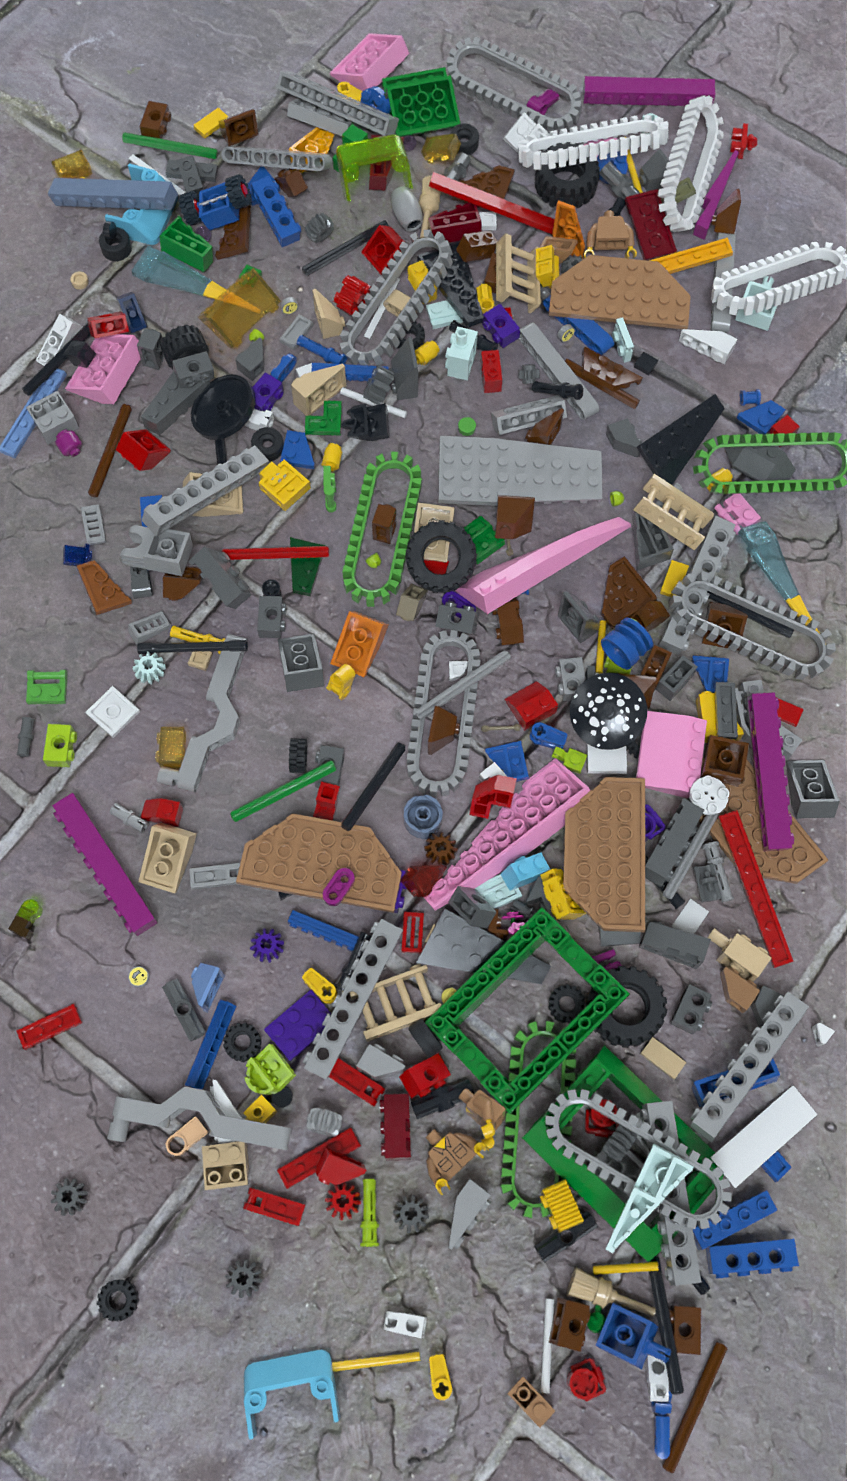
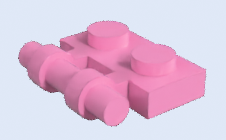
M734 494L726 499L723 503L726 508H723L720 504L714 507L718 517L736 524L733 531L737 535L743 531L739 526L747 530L761 519L741 494Z

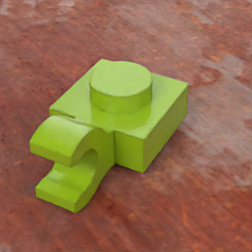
M555 747L552 758L563 761V765L568 770L580 774L587 755L569 748L567 753L563 749Z

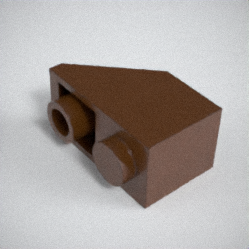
M283 169L274 178L288 197H295L308 188L299 169Z
M649 601L630 618L635 619L648 632L658 627L670 615L661 601Z

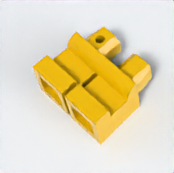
M552 245L536 249V277L543 287L548 286L550 289L552 288V281L559 277V257L554 255Z

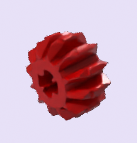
M345 1182L342 1184V1190H340L338 1185H334L337 1192L334 1193L332 1190H328V1193L333 1198H325V1202H332V1205L326 1207V1210L330 1211L335 1208L331 1215L333 1218L340 1212V1220L344 1219V1213L351 1219L350 1210L355 1213L359 1212L353 1206L354 1204L361 1205V1201L354 1200V1198L360 1196V1193L351 1194L355 1188L353 1185L346 1191L347 1183ZM342 1195L347 1196L346 1199H349V1203L345 1204L344 1208H341V1204L337 1203L338 1199L342 1198Z

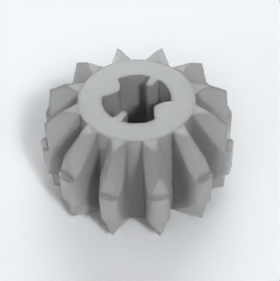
M313 1108L308 1114L306 1126L308 1130L324 1136H337L339 1130H341L342 1116L331 1110Z

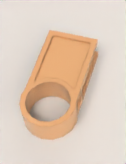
M195 1116L167 1139L166 1149L171 1155L181 1156L209 1132ZM175 1137H181L185 1143L184 1149L179 1153H174L170 1150V1142Z

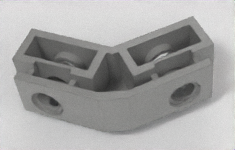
M762 680L742 682L739 689L735 688L737 722L744 733L741 739L743 742L749 743L751 748V731L747 727V725H750L747 697L755 693H764ZM781 725L779 729L780 736L783 738L781 750L782 755L785 756V761H788L802 742V739Z

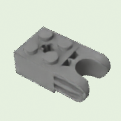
M134 525L130 528V538L133 542L140 545L136 548H124L121 551L119 558L123 564L168 574L183 575L193 548L190 533L168 529L155 536L148 527Z

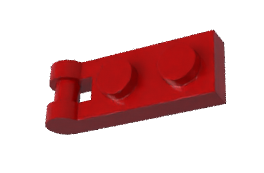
M339 1058L329 1075L330 1079L372 1107L376 1106V1100L379 1095H383L386 1090ZM368 1086L373 1089L370 1096L364 1093Z
M249 1187L247 1193L249 1197L247 1203H244L243 1209L300 1226L306 1205ZM257 1197L262 1198L260 1207L255 1206Z

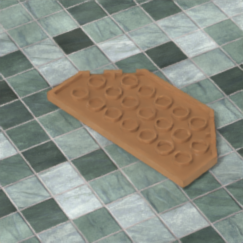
M589 255L552 281L549 316L616 322V319L623 318L625 324L687 329L691 295L659 262Z
M746 760L744 779L738 787L724 784L729 790V797L726 807L718 816L738 810L763 878L797 884L829 860L792 814V824L790 825V831L794 835V845H792V848L782 851H763L755 769ZM702 814L699 819L700 823H702L706 815ZM717 817L709 834L715 841L719 842L718 846L735 866Z
M605 777L597 787L582 797L580 802L565 812L564 891L603 931L645 932V778Z
M291 814L286 820L272 826L263 832L262 835L245 844L236 883L324 900L323 890L334 874L341 868H348L353 872L355 882L341 903L394 913L402 872L390 858V855L376 838L370 827L354 825L350 831H346L341 827L342 822ZM343 877L341 879V882L346 883L348 881L347 877ZM334 893L330 895L331 899H335L337 897V895Z

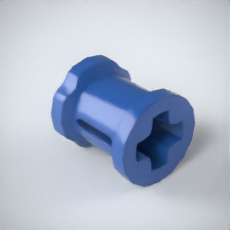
M760 389L747 392L745 390L740 391L741 406H745V404L760 405Z

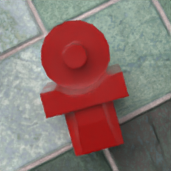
M743 123L742 128H733L731 134L732 140H739L732 141L730 146V152L734 153L735 150L739 152L738 159H743L746 148L752 150L758 144V139L753 134L747 136L748 124Z

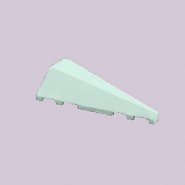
M653 1143L606 1246V1250L613 1253L631 1232L693 1170L694 1166Z

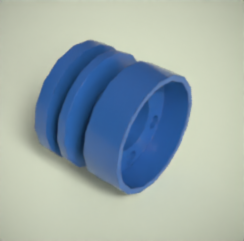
M627 617L615 626V631H610L601 640V646L605 654L616 665L626 670L631 669L639 661V658L644 656L653 647V640L646 629L637 621Z

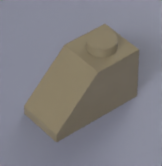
M411 584L401 595L396 615L400 616L403 620L414 621L421 610L428 590Z

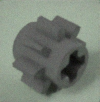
M535 364L522 365V370H518V378L522 379L523 384H532L535 378H539V369H535Z

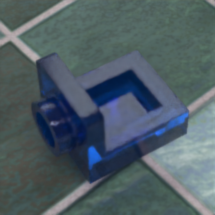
M85 543L84 547L64 545L63 565L77 566L87 563L92 559V550H90V544Z

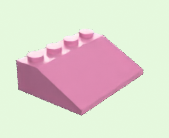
M369 33L330 72V76L340 82H348L359 90L364 91L372 86H378L382 82V78H386L395 70L399 63L405 60L404 58L409 54V51L402 36Z
M120 334L94 339L90 347L96 353V356L87 368L78 366L65 389L101 404H114L138 362L141 360L137 348L139 340L134 335Z
M647 711V720L642 730L636 778H645V788L686 799L690 798L692 784L701 775L707 720L686 715Z

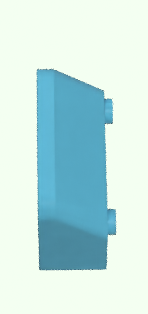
M133 164L128 165L131 180L166 181L155 170ZM178 195L172 210L140 209L139 211L129 209L123 214L122 218L106 214L105 219L106 221L114 222L116 227L124 229L128 233L130 240L155 245L160 241V235L168 224L178 201Z
M320 1349L254 1362L246 1367L244 1371V1406L249 1440L254 1439L257 1435L254 1413H258L265 1408L267 1403L266 1391L310 1383L311 1392L315 1398L320 1400L331 1398L334 1422H339L340 1412L332 1359L326 1350Z

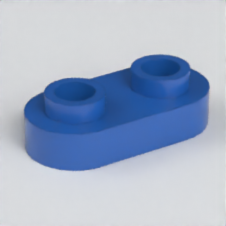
M290 353L284 355L280 364L273 368L270 375L283 382L295 367L297 357Z

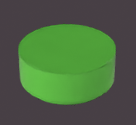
M470 417L462 418L458 423L459 432L464 436L472 435L476 430V422Z

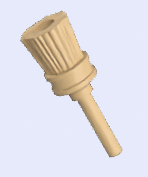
M432 175L424 177L422 180V194L419 197V204L424 216L420 239L424 238V230H428V218L439 210L441 191L429 187Z
M575 1267L572 1273L567 1296L591 1301V1304L599 1305L601 1308H604L608 1303L613 1304L615 1302L654 1317L656 1308L617 1294V1291L613 1289L612 1281L604 1280L602 1277L597 1279Z

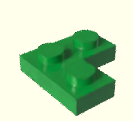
M324 401L323 416H305V435H341L342 401Z

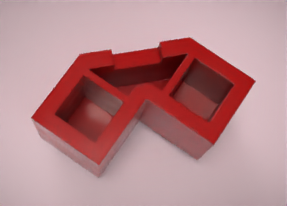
M496 775L476 785L469 815L488 819L492 804L511 808L516 778Z

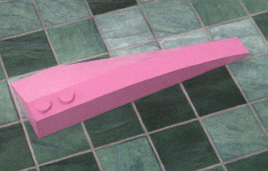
M617 517L590 526L532 552L486 569L470 578L468 582L455 591L486 614H489L630 528L631 524Z
M556 758L523 783V790L519 794L515 793L513 795L511 808H501L498 812L499 816L487 824L472 841L470 849L460 855L461 859L455 866H450L447 870V875L435 883L424 896V899L434 910H437L448 904L458 886L475 889L504 871L516 859L527 855L565 826V812L580 802V799L590 791L589 787Z

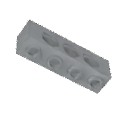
M556 395L491 412L494 430L501 435L532 427L560 408L564 409L563 418H567L565 400Z

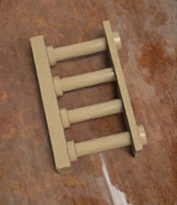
M506 233L496 242L497 301L503 302L510 296L528 303V313L530 314L540 306V282L536 277V249L540 247L536 246L528 253L512 246L511 235ZM511 253L527 259V266L513 261ZM512 268L526 273L528 281L513 275ZM512 282L528 288V295L514 290Z
M653 474L643 488L644 491L649 493L647 498L643 497L634 508V511L695 550L705 539V536L699 533L700 528L703 529L713 518L714 513L656 474ZM655 498L664 503L662 508L653 503ZM670 508L679 513L677 518L668 513ZM685 518L694 523L693 528L683 523Z
M414 965L410 967V971L376 983L372 992L377 991L387 1020H385V1024L378 1026V1023L374 1021L367 1001L362 1010L368 1025L366 1027L367 1030L364 1031L367 1042L412 1026L419 1019L428 1020L442 1006L441 1003L436 1004L432 1001L423 974L428 972L427 965ZM413 977L416 978L425 1002V1009L420 1011L413 1008L404 984L405 980ZM394 984L397 985L406 1010L405 1016L401 1018L394 1016L385 991L386 987ZM355 992L350 993L352 1000L358 998Z

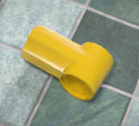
M481 284L479 287H476L477 299L480 303L482 314L494 308L491 286Z

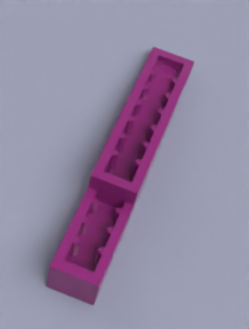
M736 150L705 196L702 206L705 210L696 222L693 235L703 240L707 236L712 216L717 211L739 153Z

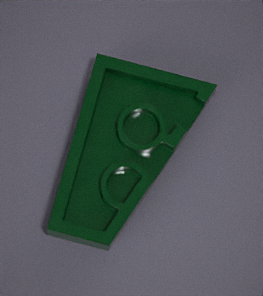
M290 537V547L325 546ZM323 557L291 558L293 593L311 597Z

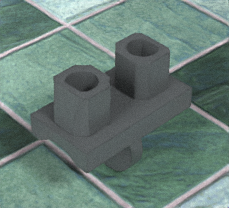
M714 864L694 867L693 870L701 903L721 900Z

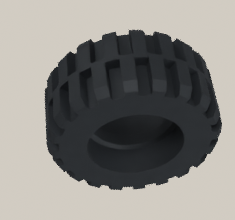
M561 142L557 143L556 146L548 147L542 153L550 150L557 151L560 148L568 149L571 146L579 147L580 144H571V142L562 144ZM586 157V163H579V159H576L575 165H569L568 160L564 167H559L557 162L556 168L549 169L548 164L542 165L541 170H536L535 189L539 197H542L545 203L548 202L552 207L557 206L558 201L573 205L576 208L581 207L582 204H587L594 197L597 190L600 173L598 160L590 162L589 157ZM571 172L579 178L570 181L562 180L555 176V174Z
M439 520V522L435 523L432 521L426 526H421L411 536V540L407 545L406 563L410 575L423 589L443 594L455 591L468 582L474 572L477 560L476 547L469 533H466L463 527H459L453 522H445V520ZM437 540L449 541L456 547L459 554V561L455 569L443 575L431 572L424 563L426 548Z
M619 966L617 969L612 968L607 972L624 988L635 991L642 998L645 1004V1014L640 1022L631 1026L620 1024L609 1015L594 1032H598L602 1040L610 1041V1044L613 1046L621 1045L622 1048L640 1046L642 1043L649 1041L662 1027L664 1017L667 1015V1009L665 1008L667 998L663 997L662 993L664 990L662 986L657 985V979L654 976L652 978L647 975L648 972L644 969L639 971L634 966H630V968L625 966ZM591 988L588 994L586 1007L599 995L593 988Z

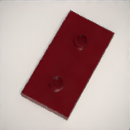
M658 189L625 198L643 260L647 261L677 253L670 227L665 225L663 221L666 216L665 211L660 212L659 209L662 201L658 196Z

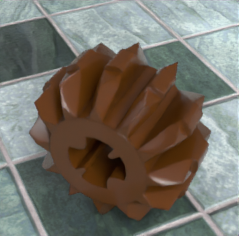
M440 832V837L432 834L433 840L427 839L426 843L428 845L424 846V850L427 851L425 854L426 858H431L432 864L437 860L438 866L442 865V861L448 865L450 863L449 859L454 860L455 855L453 853H456L458 848L454 847L456 841H450V834L444 838L443 832ZM443 846L444 850L438 852L437 847L441 848Z

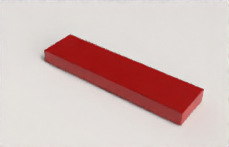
M352 1128L345 1130L277 1169L286 1189L316 1173L315 1169L326 1147L343 1155H348L360 1148L361 1145Z

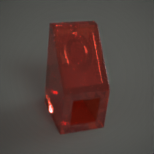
M445 865L410 866L401 878V883L413 897H426L432 892L436 882L442 878L447 867Z

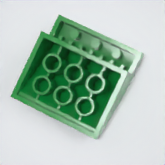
M445 67L382 78V90L385 92V98H388L390 102L389 115L399 119L395 131L396 137L453 128L461 124L451 75L447 76Z

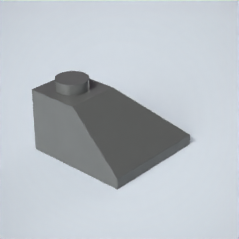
M661 149L641 167L638 178L640 185L646 191L655 189L659 191V189L663 188L660 184L662 179H664L663 175L667 170V163L670 161Z

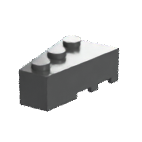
M653 921L648 923L639 948L697 969L704 962L711 939L667 927L661 922Z

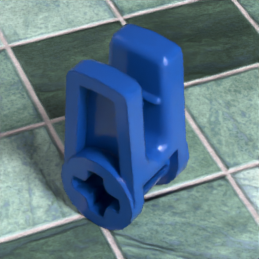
M541 722L534 724L530 732L532 743L555 749V747L563 749L568 736L567 733Z

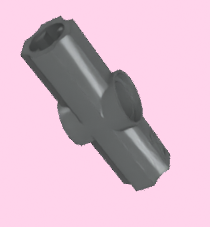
M463 152L459 153L451 166L445 168L444 176L458 182L460 179L465 178L466 169L471 160L469 155Z
M611 161L601 169V176L611 185L612 191L617 196L625 199L627 196L640 193L633 186L632 180L627 175L622 174Z
M175 979L166 983L162 988L189 1041L191 1042L202 1037L206 1032L180 981ZM184 1005L189 1006V1011L184 1015H180V1008Z

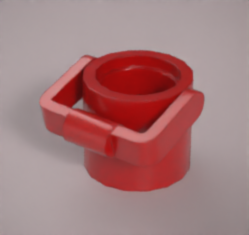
M602 1099L599 1105L604 1107L606 1102L610 1100ZM614 1105L611 1112L616 1114L618 1109L616 1105ZM592 1108L585 1111V1132L587 1134L608 1137L612 1136L614 1130L604 1128H608L614 1123L615 1130L619 1126L618 1123ZM589 1120L597 1128H589Z
M588 1357L570 1366L571 1371L567 1376V1387L571 1394L586 1402L606 1392L605 1377L600 1366L596 1365L592 1357ZM590 1362L592 1371L580 1366ZM598 1383H599L600 1386H601V1390H599V1391H597V1390H598Z

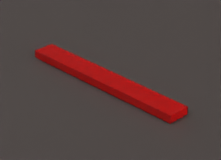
M433 172L429 187L553 235L554 218Z
M738 810L718 816L766 950L771 957L770 961L773 968L794 962Z

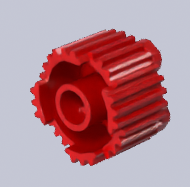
M347 275L342 281L344 285L340 293L336 292L333 302L336 303L339 309L352 316L355 310L359 312L358 306L361 302L366 304L364 297L367 293L370 294L371 286L355 276Z

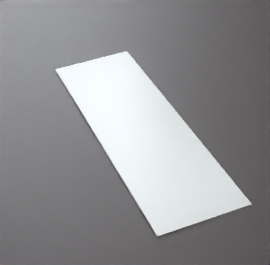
M792 1086L716 1152L711 1159L720 1167L726 1178L736 1188L809 1123L817 1113L798 1090Z

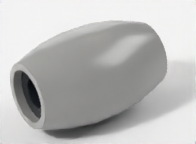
M407 187L396 188L391 194V204L395 217L406 231H416L423 223V214L418 199Z

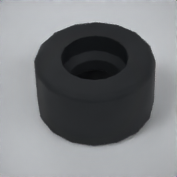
M116 227V235L113 240L106 239L103 232L99 236V245L106 259L121 261L130 255L132 246L128 233L124 229Z

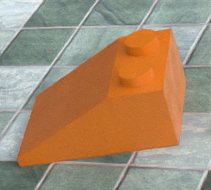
M349 611L330 664L339 668L343 664H348L353 668L355 674L365 677L383 642L389 624L356 611Z

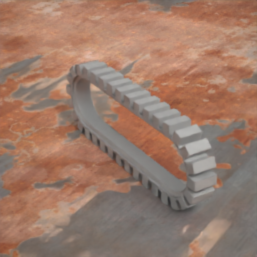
M474 37L473 43H471L470 38L464 39L465 45L459 41L455 44L456 50L453 48L450 50V57H447V69L449 76L451 75L453 85L456 88L459 86L460 91L466 93L468 90L470 96L474 97L477 95V99L482 102L485 98L486 104L490 106L494 102L496 109L500 110L503 108V112L508 115L511 111L512 117L516 119L525 112L535 124L540 123L544 129L547 127L549 134L550 131L555 129L560 134V129H564V126L569 131L573 127V122L577 124L580 119L579 114L582 111L581 96L574 84L569 86V80L563 78L561 82L560 76L554 74L552 77L551 72L545 70L543 73V68L538 65L534 69V63L528 61L525 64L524 58L519 57L517 60L516 54L512 52L508 56L506 49L502 48L499 51L498 45L493 44L491 47L490 42L484 40L481 44V39ZM473 53L480 54L565 96L571 103L570 110L561 118L553 119L546 117L464 76L459 72L458 65L464 56Z
M446 630L439 632V639L434 634L429 638V643L426 642L423 653H421L418 686L407 754V772L414 788L418 786V791L424 795L430 789L431 797H437L438 790H440L442 797L449 795V788L455 792L459 788V783H463L468 766L478 682L466 689L464 693L456 764L452 775L443 781L434 782L424 777L419 769L425 718L422 720L418 719L415 715V710L428 701L435 654L445 646H455L463 650L468 657L467 675L480 667L479 649H476L477 644L473 639L468 641L469 635L462 633L458 638V631L451 630L450 636L447 635Z
M576 1089L567 1091L569 1100L563 1094L559 1095L555 1099L560 1105L559 1107L551 1103L548 1112L555 1116H546L545 1125L553 1126V1128L546 1130L548 1139L557 1137L552 1143V1146L557 1151L562 1146L566 1147L563 1153L564 1157L570 1159L574 1152L578 1155L574 1163L582 1167L586 1159L590 1162L586 1170L594 1174L597 1167L601 1168L602 1170L598 1177L606 1181L609 1174H611L614 1178L610 1184L619 1188L623 1181L626 1183L623 1192L628 1195L631 1194L636 1183L635 1181L569 1143L559 1130V1118L565 1108L573 1104L589 1106L648 1142L654 1143L694 1166L696 1170L705 1174L713 1182L716 1189V1199L708 1212L702 1215H693L664 1199L660 1203L663 1205L659 1212L660 1214L668 1217L671 1211H673L675 1214L672 1221L681 1225L683 1219L686 1218L685 1227L696 1229L697 1221L699 1229L710 1228L708 1219L713 1225H716L722 1220L717 1212L722 1215L727 1214L730 1207L722 1202H731L732 1193L723 1192V1189L731 1186L728 1178L719 1180V1177L724 1174L719 1166L715 1167L712 1171L710 1170L713 1161L705 1157L701 1164L698 1163L697 1160L701 1154L692 1150L689 1156L684 1155L688 1149L687 1146L680 1143L677 1149L672 1148L676 1141L675 1139L667 1136L664 1142L660 1141L663 1132L655 1129L652 1135L648 1134L651 1125L643 1122L640 1128L636 1127L639 1118L631 1115L628 1121L624 1120L623 1118L627 1111L619 1108L616 1114L612 1113L611 1111L615 1104L607 1101L605 1106L602 1107L599 1104L603 1097L595 1094L593 1099L589 1100V1091L581 1089L580 1097H577Z

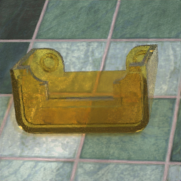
M252 268L230 285L198 318L229 348H237L242 343L241 338L265 314L269 312L271 314L279 308L278 304L281 300L258 272Z

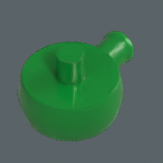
M595 1305V1312L590 1314V1319L587 1323L589 1330L595 1334L601 1333L606 1321V1317L601 1313L602 1308L599 1305Z

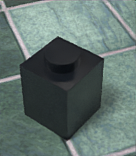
M72 340L64 355L74 366L87 368L96 356V353L86 342Z

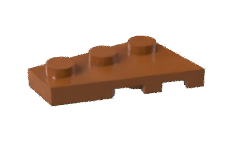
M95 560L77 565V570L96 615L132 604V600L121 591V588L109 578V575Z

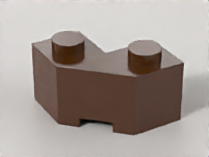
M517 597L492 611V615H495L498 621V628H495L496 639L500 640L501 645L524 643L523 623L519 615L520 607Z

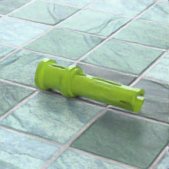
M376 1179L363 1180V1222L360 1224V1228H362L360 1247H379L377 1242V1228H379V1224L376 1221Z

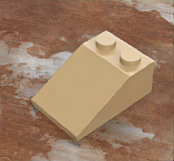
M340 364L306 373L300 378H296L291 384L294 405L306 416L312 415L324 405V401H329L341 391L342 387H346L345 366Z
M189 472L183 481V487L189 481L200 478L202 474ZM242 485L191 516L206 517L242 514Z
M418 503L414 532L416 533L421 526H426L432 521L434 523L439 522V520H445L448 523L453 522L455 508ZM437 540L429 544L424 552V560L447 563L450 542Z
M161 822L153 825L138 882L176 893L192 854L197 833Z

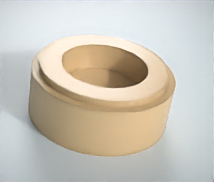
M79 271L72 274L70 280L75 289H84L88 286L89 280L84 272Z

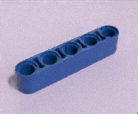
M551 295L543 300V305L548 312ZM554 316L563 325L570 324L575 329L574 335L589 349L603 355L614 346L613 338L594 320Z

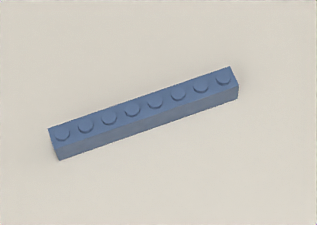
M54 178L48 191V195L55 206L172 210L178 195L171 181Z

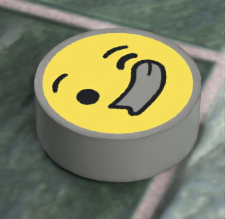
M288 297L280 303V308L284 314H292L298 309V304L295 298Z
M570 324L564 325L558 332V338L562 342H567L573 337L575 329Z
M140 966L131 969L128 975L129 982L137 988L147 985L150 979L148 971Z

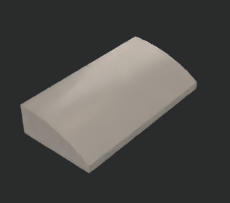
M301 98L289 102L287 116L340 136L351 124L358 125Z

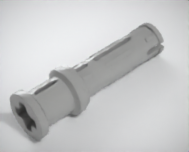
M715 841L702 845V850H705L708 859L706 863L707 865L714 864L722 898L721 902L733 900L734 898L723 867L724 858L721 857L718 848L719 842Z

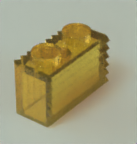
M456 134L427 137L421 153L428 163L454 160L461 143Z
M81 149L51 162L57 178L80 179L92 174L90 164Z
M161 727L160 733H157V744L160 745L159 751H156L155 760L160 767L165 766L179 769L185 756L186 730L184 727Z

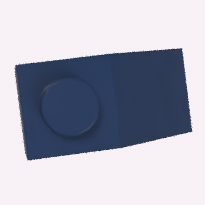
M129 292L116 297L121 312L126 315L130 332L134 333L147 328L135 294Z

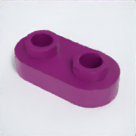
M339 869L323 890V899L327 905H339L354 885L355 877L350 869ZM343 877L348 878L346 883L341 882ZM334 893L337 895V897L335 899H331L330 895Z

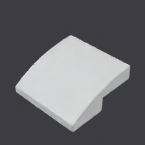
M524 112L507 132L503 140L518 152V145L522 139L528 140V136L533 134L538 139L540 138V133L543 132L547 133V137L550 134L540 123L535 124Z
M587 744L588 773L627 774L626 746L615 750H602Z

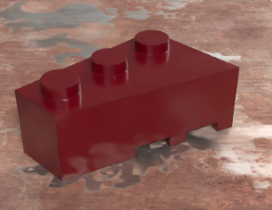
M458 204L456 209L449 212L445 210L429 217L428 230L431 229L434 237L437 232L442 233L445 240H448L450 243L461 240L464 234L482 232V221L475 204Z

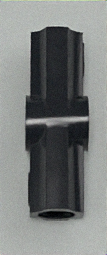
M469 1079L450 1087L439 1088L431 1092L430 1095L411 1102L416 1119H421L435 1112L446 1111L455 1107V1104L463 1102L459 1099V1096L465 1088L474 1094Z
M588 1210L581 1214L584 1220L583 1223L567 1229L571 1233V1241L569 1243H564L561 1240V1233L557 1230L534 1246L544 1263L598 1227Z

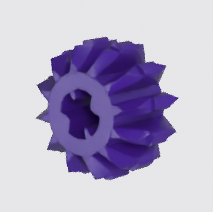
M266 928L263 929V935L256 932L255 934L258 939L252 938L251 942L255 945L250 947L251 951H255L253 954L254 958L260 956V962L262 963L266 957L268 963L272 962V956L278 960L277 952H284L280 947L284 945V941L279 940L281 934L274 935V929H271L269 934H267ZM263 944H270L271 948L268 949Z

